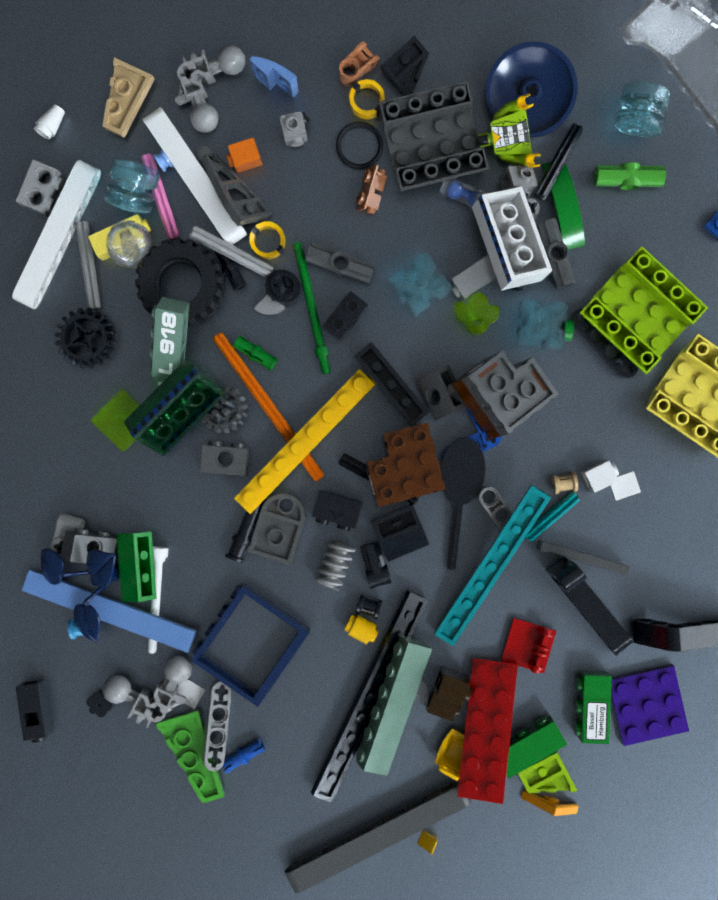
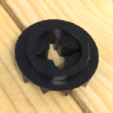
M287 270L273 271L268 275L264 285L266 294L271 297L272 301H277L280 304H290L297 299L301 290L298 278ZM282 280L284 287L288 288L285 289L283 294H281L280 288H278Z

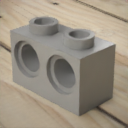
M32 160L16 202L25 208L48 217L49 212H52L56 204L55 197L57 192L64 185V175L53 167ZM50 174V180L47 183H43L44 176ZM38 195H42L41 202L34 204V199Z

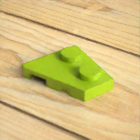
M557 751L518 773L528 793H540L541 791L557 793V791L565 790L570 792L578 791Z

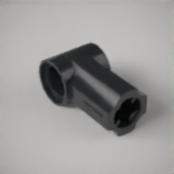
M379 541L360 546L370 589L391 584L387 564L384 563Z

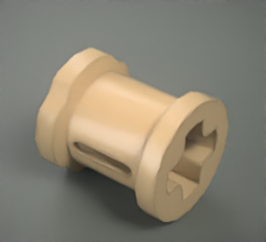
M571 472L569 475L557 476L553 474L551 476L552 488L555 494L567 490L578 491V479L575 472Z

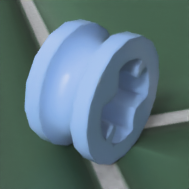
M162 149L158 155L153 154V157L164 172H166L167 167H173Z

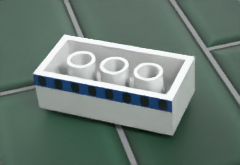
M517 187L481 195L472 206L501 291L542 281L552 272V268L523 188Z

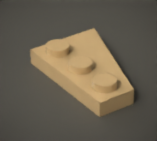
M114 57L113 77L110 78L109 85L111 90L109 99L106 102L102 126L106 130L125 138L155 78L153 75Z

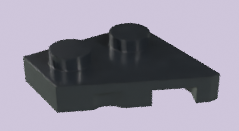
M414 35L380 68L403 96L413 94L429 52Z

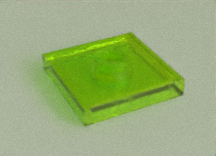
M121 389L91 422L122 452H125L155 419L152 418L132 437L130 432L148 413L124 389Z

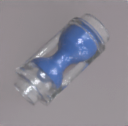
M454 178L443 181L439 193L444 194L443 197L454 199L472 208L479 197L483 194H488V191L485 190L484 192Z

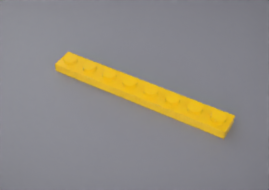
M359 369L234 499L251 514L375 384Z

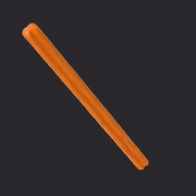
M222 332L216 334L213 337V341L288 443L295 436L294 431ZM309 453L301 463L313 480L318 481L324 476V473Z

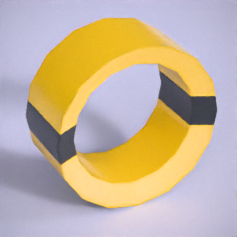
M365 79L358 81L351 88L349 104L355 116L360 119L370 120L380 115L379 104L372 110H362L354 102L355 95L358 91L365 88L377 92L380 102L385 101V95L380 84L374 80Z
M264 221L252 228L249 235V243L253 252L258 257L272 260L283 253L286 247V238L278 224ZM265 229H272L281 237L279 247L270 253L258 250L255 245L258 233Z

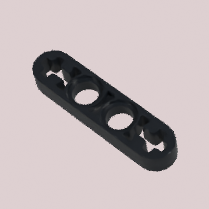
M583 308L573 312L570 319L574 321V328L621 378H631L636 375L638 367L618 349L615 358L607 356L606 348L614 345L603 335L599 342L592 340L591 332L596 329L594 326L585 332L583 329L587 328V326L583 322L577 323V314L581 316L579 313ZM623 355L625 358L621 359V361L625 365L629 363L631 364V367L629 368L631 373H624L622 371L624 369V366L620 362L615 364L614 361H617Z

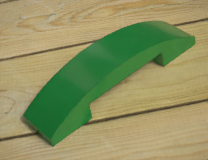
M551 162L541 165L543 174L546 173ZM565 163L550 193L563 242L568 250L585 246V237L578 199L571 175Z

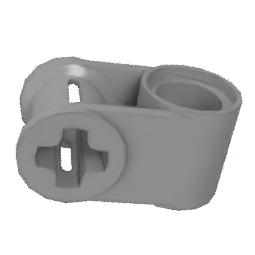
M61 513L56 523L50 549L61 557L62 548L60 544L64 542L66 530L74 531L75 528H84L85 520Z

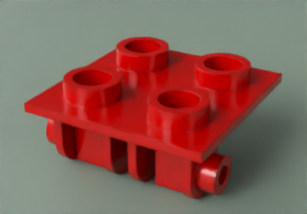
M513 618L501 661L518 664L520 667L530 669L533 673H544L556 630Z

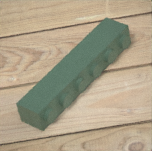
M400 636L398 642L394 645L391 663L386 668L384 683L379 688L377 703L372 708L371 720L364 731V740L361 748L358 749L356 754V762L365 772L388 776L432 648L423 641Z

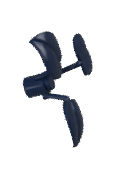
M42 549L41 569L49 583L53 585L60 584L62 576L91 574V583L94 586H98V589L83 601V605H75L74 620L78 630L86 638L94 642L98 641L100 618L95 608L88 605V603L99 592L105 590L110 583L117 581L116 554L98 549L91 550L87 554L86 560L88 570L64 572V562L60 555L51 549Z

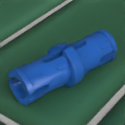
M257 738L244 748L239 747L234 754L225 758L222 769L226 768L224 772L228 774L238 766L248 764L250 759L266 751L264 744H260L262 742L261 739Z

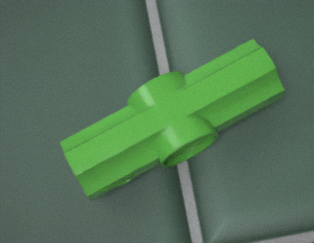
M636 162L623 163L620 166L597 165L594 173L595 186L619 187L622 190H633L640 187H663L666 179L665 166H640Z

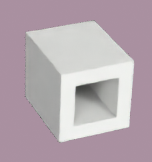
M604 460L580 472L589 492L595 493L619 482L617 475H619L618 469L610 461Z

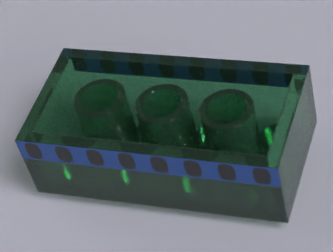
M186 358L124 423L135 440L164 456L226 395V392L216 378L189 358Z

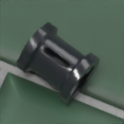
M360 594L355 614H366L373 616V619L377 620L382 600L374 601L364 598V595Z

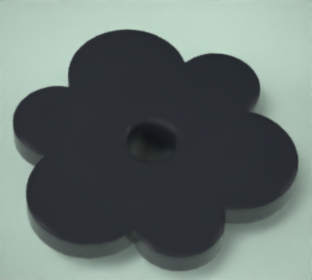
M96 691L86 701L90 707L89 712L91 714L96 713L98 717H104L107 711L112 709V704L105 699L100 691Z

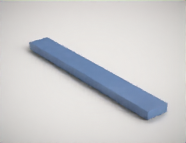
M34 569L28 570L22 588L24 592L74 610L77 604L83 605V601L93 593V591L64 580L60 584L53 585L46 580L42 572ZM99 593L88 603V605L95 608L101 621L187 653L191 649L197 632L195 629Z

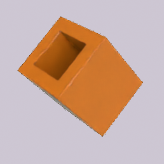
M254 137L228 145L230 153L226 154L230 168L235 167L237 173L263 165Z

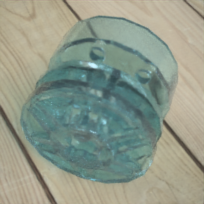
M635 81L625 84L620 98L622 107L617 111L618 117L615 119V128L620 132L636 137L659 136L663 131V123L666 119L663 113L668 110L671 92L666 87L652 82Z
M112 160L109 176L119 183L107 184V190L110 192L105 193V201L117 208L130 212H152L153 205L150 202L155 200V196L147 190L157 189L160 178L159 171L128 160Z

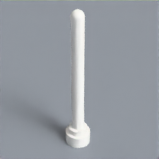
M153 546L157 599L151 600L150 613L159 616L162 567L165 558L168 557V547ZM148 638V652L153 654L157 651V641Z

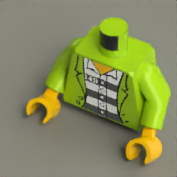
M525 94L516 100L505 103L494 114L493 121L490 122L491 131L478 134L480 148L494 145L495 155H498L500 160L514 166L520 165L534 168L540 166V164L536 165L534 163V157L541 155L540 153H532L526 109L533 107L534 104H526L525 98L531 95Z

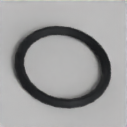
M359 121L346 125L338 134L336 150L339 158L349 167L357 169L367 168L373 165L381 156L383 140L379 131L371 124ZM357 126L370 129L378 139L377 154L371 161L363 164L350 162L341 151L343 135L349 129Z

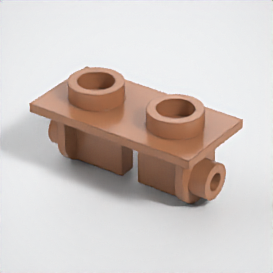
M374 165L365 170L362 177L363 187L356 198V211L366 209V213L371 215L378 211L381 195L374 192L375 190L383 192L387 179L386 171L378 169L379 165Z

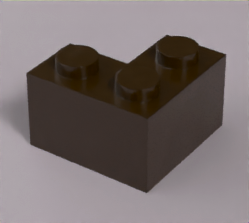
M441 665L426 704V711L453 722L454 716L458 717L464 701H468L472 693L467 675Z

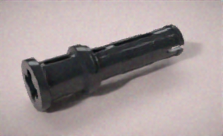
M265 500L251 514L247 511L245 512L238 533L232 536L233 543L229 553L225 554L226 558L244 563L243 557L247 547L250 546V536Z

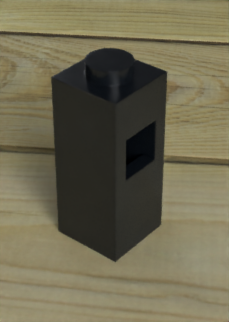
M45 679L22 682L15 688L23 741L32 740V743L44 741L52 732Z

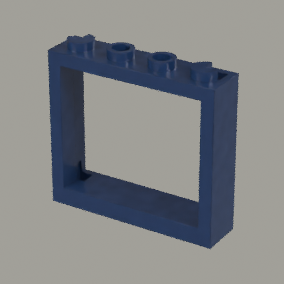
M244 584L242 588L237 586L231 594L230 598L233 599L231 604L222 607L217 615L220 617L217 624L211 623L204 634L208 637L204 643L200 641L197 643L192 651L195 655L191 661L258 707L310 633V628ZM245 594L298 630L257 691L204 655Z

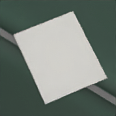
M634 471L618 476L619 482L611 485L616 501L641 492Z
M188 679L183 683H179L176 687V692L186 697L185 704L193 709L196 708L206 691Z

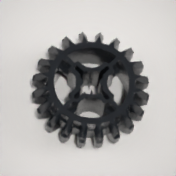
M78 308L77 315L73 311L69 312L70 319L65 316L62 317L65 324L57 325L62 330L61 333H55L56 337L61 338V340L55 342V345L63 346L58 352L59 354H65V361L71 360V365L77 366L79 364L80 368L85 369L87 364L89 368H94L95 362L98 365H102L101 357L106 360L110 359L106 353L107 351H115V349L110 347V344L117 343V340L111 339V336H115L117 333L114 330H109L114 324L107 322L108 317L106 315L101 316V312L98 310L93 313L91 308H87L84 313L82 308ZM94 321L99 327L87 330L81 322ZM75 329L76 335L70 340L71 332ZM85 334L90 335L89 337H87V343L82 341L85 339ZM102 336L101 345L97 348L96 341ZM85 347L91 355L79 356L73 349Z

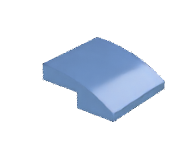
M254 56L249 59L254 77L270 91L277 84L292 98L299 92L297 77L291 71L268 59Z

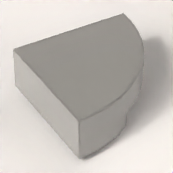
M267 294L254 309L264 315H275L283 312L286 308L279 302L272 301L271 297Z

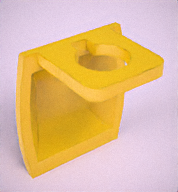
M452 728L441 743L435 764L438 765L440 772L458 781L460 778L464 734Z

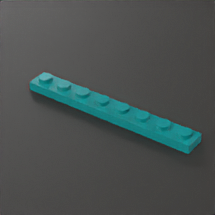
M532 484L529 486L435 630V636L452 646L455 645L550 501L551 496Z

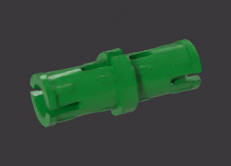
M241 335L233 345V348L248 356L249 360L260 363L270 371L278 361L277 358L264 351L262 346H256Z

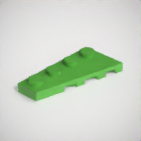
M197 709L156 722V727L162 732L169 749H172L178 764L187 774L188 780L202 804L224 797L225 793L218 771H210L202 763L205 726L200 710ZM214 756L212 758H208V762H210L212 766L215 762Z

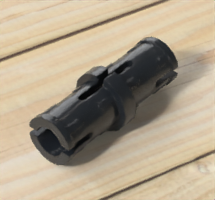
M214 251L223 267L222 272L224 275H227L233 291L245 288L247 284L238 269L239 264Z

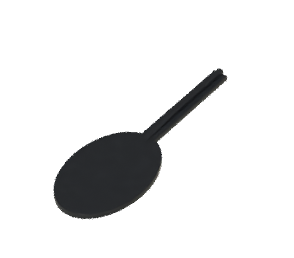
M461 438L453 442L446 450L440 467L442 481L446 488L443 492L448 500L454 503L447 569L450 570L456 569L463 505L471 502L478 495L485 479L486 465L480 446L469 438Z

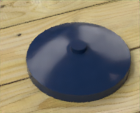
M525 42L507 50L493 65L486 84V100L492 116L505 103L516 100L525 94L531 95L525 98L527 105L534 104L533 107L526 109L530 137H539L558 128L570 115L578 92L576 72L568 57L556 47L543 42Z

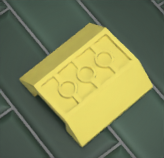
M696 334L676 355L656 384L645 409L716 458H718V347L700 334Z

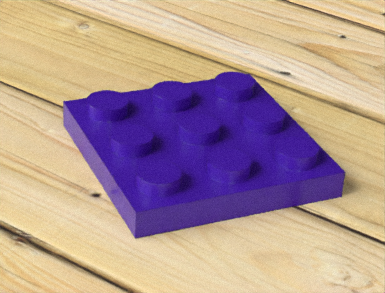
M669 664L612 678L611 699L623 746L689 731L674 665Z

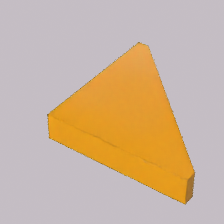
M524 790L521 795V799L553 816L577 814L579 807L576 803L559 804V799L546 795L539 797L534 793H528L527 790Z

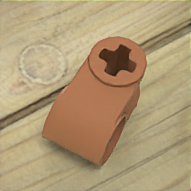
M365 41L358 44L339 65V80L344 86H353L366 73L370 72L380 60L378 55L375 56L367 48ZM350 69L354 71V74L346 75L344 71Z

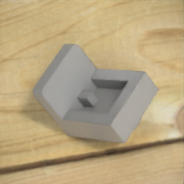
M301 111L280 116L286 146L298 147L308 141Z

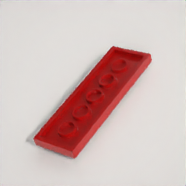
M473 658L470 680L472 693L468 700L457 797L498 804L504 803L518 664Z

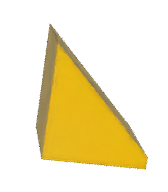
M422 831L417 844L430 854H433L438 842L437 836Z

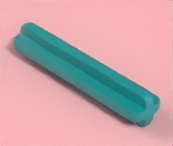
M570 492L539 518L526 538L530 542L534 541L580 501L576 493Z

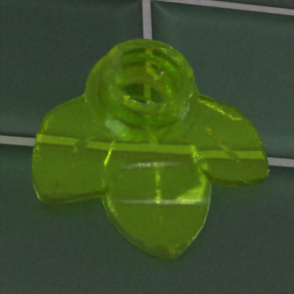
M481 292L472 295L469 304L456 302L455 305L458 320L465 323L468 331L475 335L485 333L489 324L496 322L500 314L499 306H489L487 297ZM478 320L482 324L479 326L475 325L474 321Z

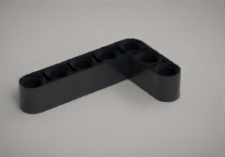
M564 557L547 570L551 578L615 656H618L634 643L620 623L585 582L587 577L575 562Z
M633 619V641L635 644L673 652L718 646V619L679 624L652 619Z

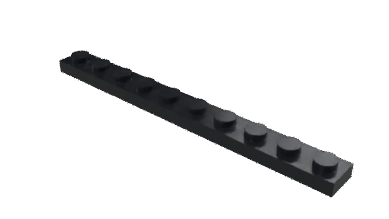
M409 590L406 591L311 790V794L314 797L333 802L362 742L364 731L371 720V711L377 703L379 688L384 683L386 668L391 663L394 645L398 642L400 636L412 637L429 601L425 597Z

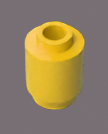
M353 614L344 628V631L348 632L349 636L366 645L369 641L373 643L379 632L376 630V624L359 615L356 617Z

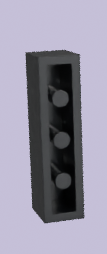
M372 342L354 356L356 362L410 427L429 413Z

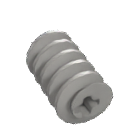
M334 540L335 543H328L327 545L332 549V552L324 553L329 560L321 561L326 568L318 569V572L323 576L315 577V580L325 587L340 591L336 586H342L343 581L338 577H346V573L342 569H349L350 565L345 560H352L353 557L348 552H355L356 548Z

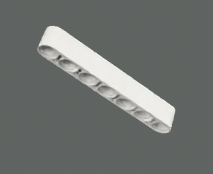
M161 106L142 119L223 240L234 245L247 236L243 227L237 226L224 209L208 175Z
M81 160L75 163L13 291V300L32 309H36L39 306L76 230V222L81 220L100 180L101 170Z

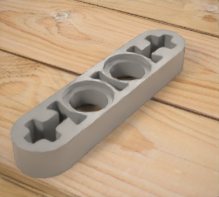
M219 680L213 682L209 689L202 763L210 771H218L224 764L231 702V688ZM220 685L226 690L225 693H221L220 697L221 701H225L224 705L220 703L213 704L214 700L219 701V694L215 693V690L219 689ZM222 708L224 711L223 717L220 720H214L212 717L214 709ZM216 730L220 731V741L212 743L210 741V734ZM209 746L213 748L220 747V750L215 749V757L218 758V762H214L213 766L208 762V758L213 757V750L209 749Z

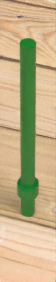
M297 242L293 244L315 340L316 348L314 351L316 358H319L322 375L329 374L331 371L327 358L329 355L328 347L325 346L302 242Z

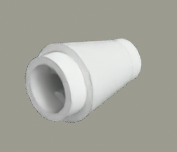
M54 104L35 122L34 130L47 140L55 137L65 114L64 110Z

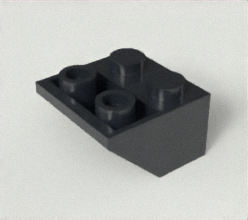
M412 503L371 520L388 562L429 545Z

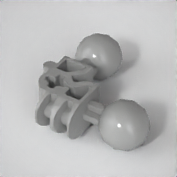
M233 45L222 48L218 57L211 61H208L203 48H201V55L196 56L194 51L191 52V59L186 60L182 55L184 63L177 70L180 83L175 102L177 105L187 102L193 105L194 108L190 114V120L194 129L199 132L208 133L213 131L219 120L216 109L206 104L205 99L209 97L202 82L207 84L216 82L214 74L222 71L228 75H237L245 66V54L240 48Z
M174 655L168 658L163 667L166 678L163 683H159L153 696L151 690L144 687L141 692L131 689L129 680L121 675L111 676L104 682L103 695L110 703L118 704L126 701L134 705L127 719L135 715L137 716L136 723L139 724L142 720L147 721L148 728L151 721L160 722L174 707L185 704L186 697L177 693L175 688L178 683H183L191 676V663L185 656ZM156 706L160 707L159 712L155 711Z

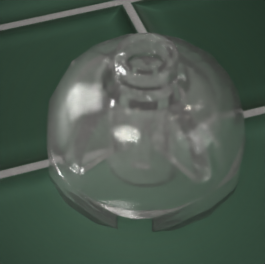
M120 221L112 226L107 235V252L111 259L119 266L135 268L144 264L142 259L145 255L149 256L151 254V235L146 227L135 223V221Z

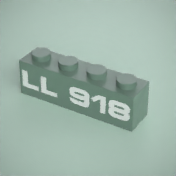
M162 297L158 305L153 307L152 318L155 319V325L151 329V338L154 339V343L151 345L149 354L153 360L148 372V376H151V386L172 390L184 377L189 302Z

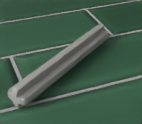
M87 221L76 222V231L87 306L91 309H98L101 307L93 248L88 238L90 236L89 223Z
M194 226L189 234V237L266 278L273 271L272 265L198 226Z

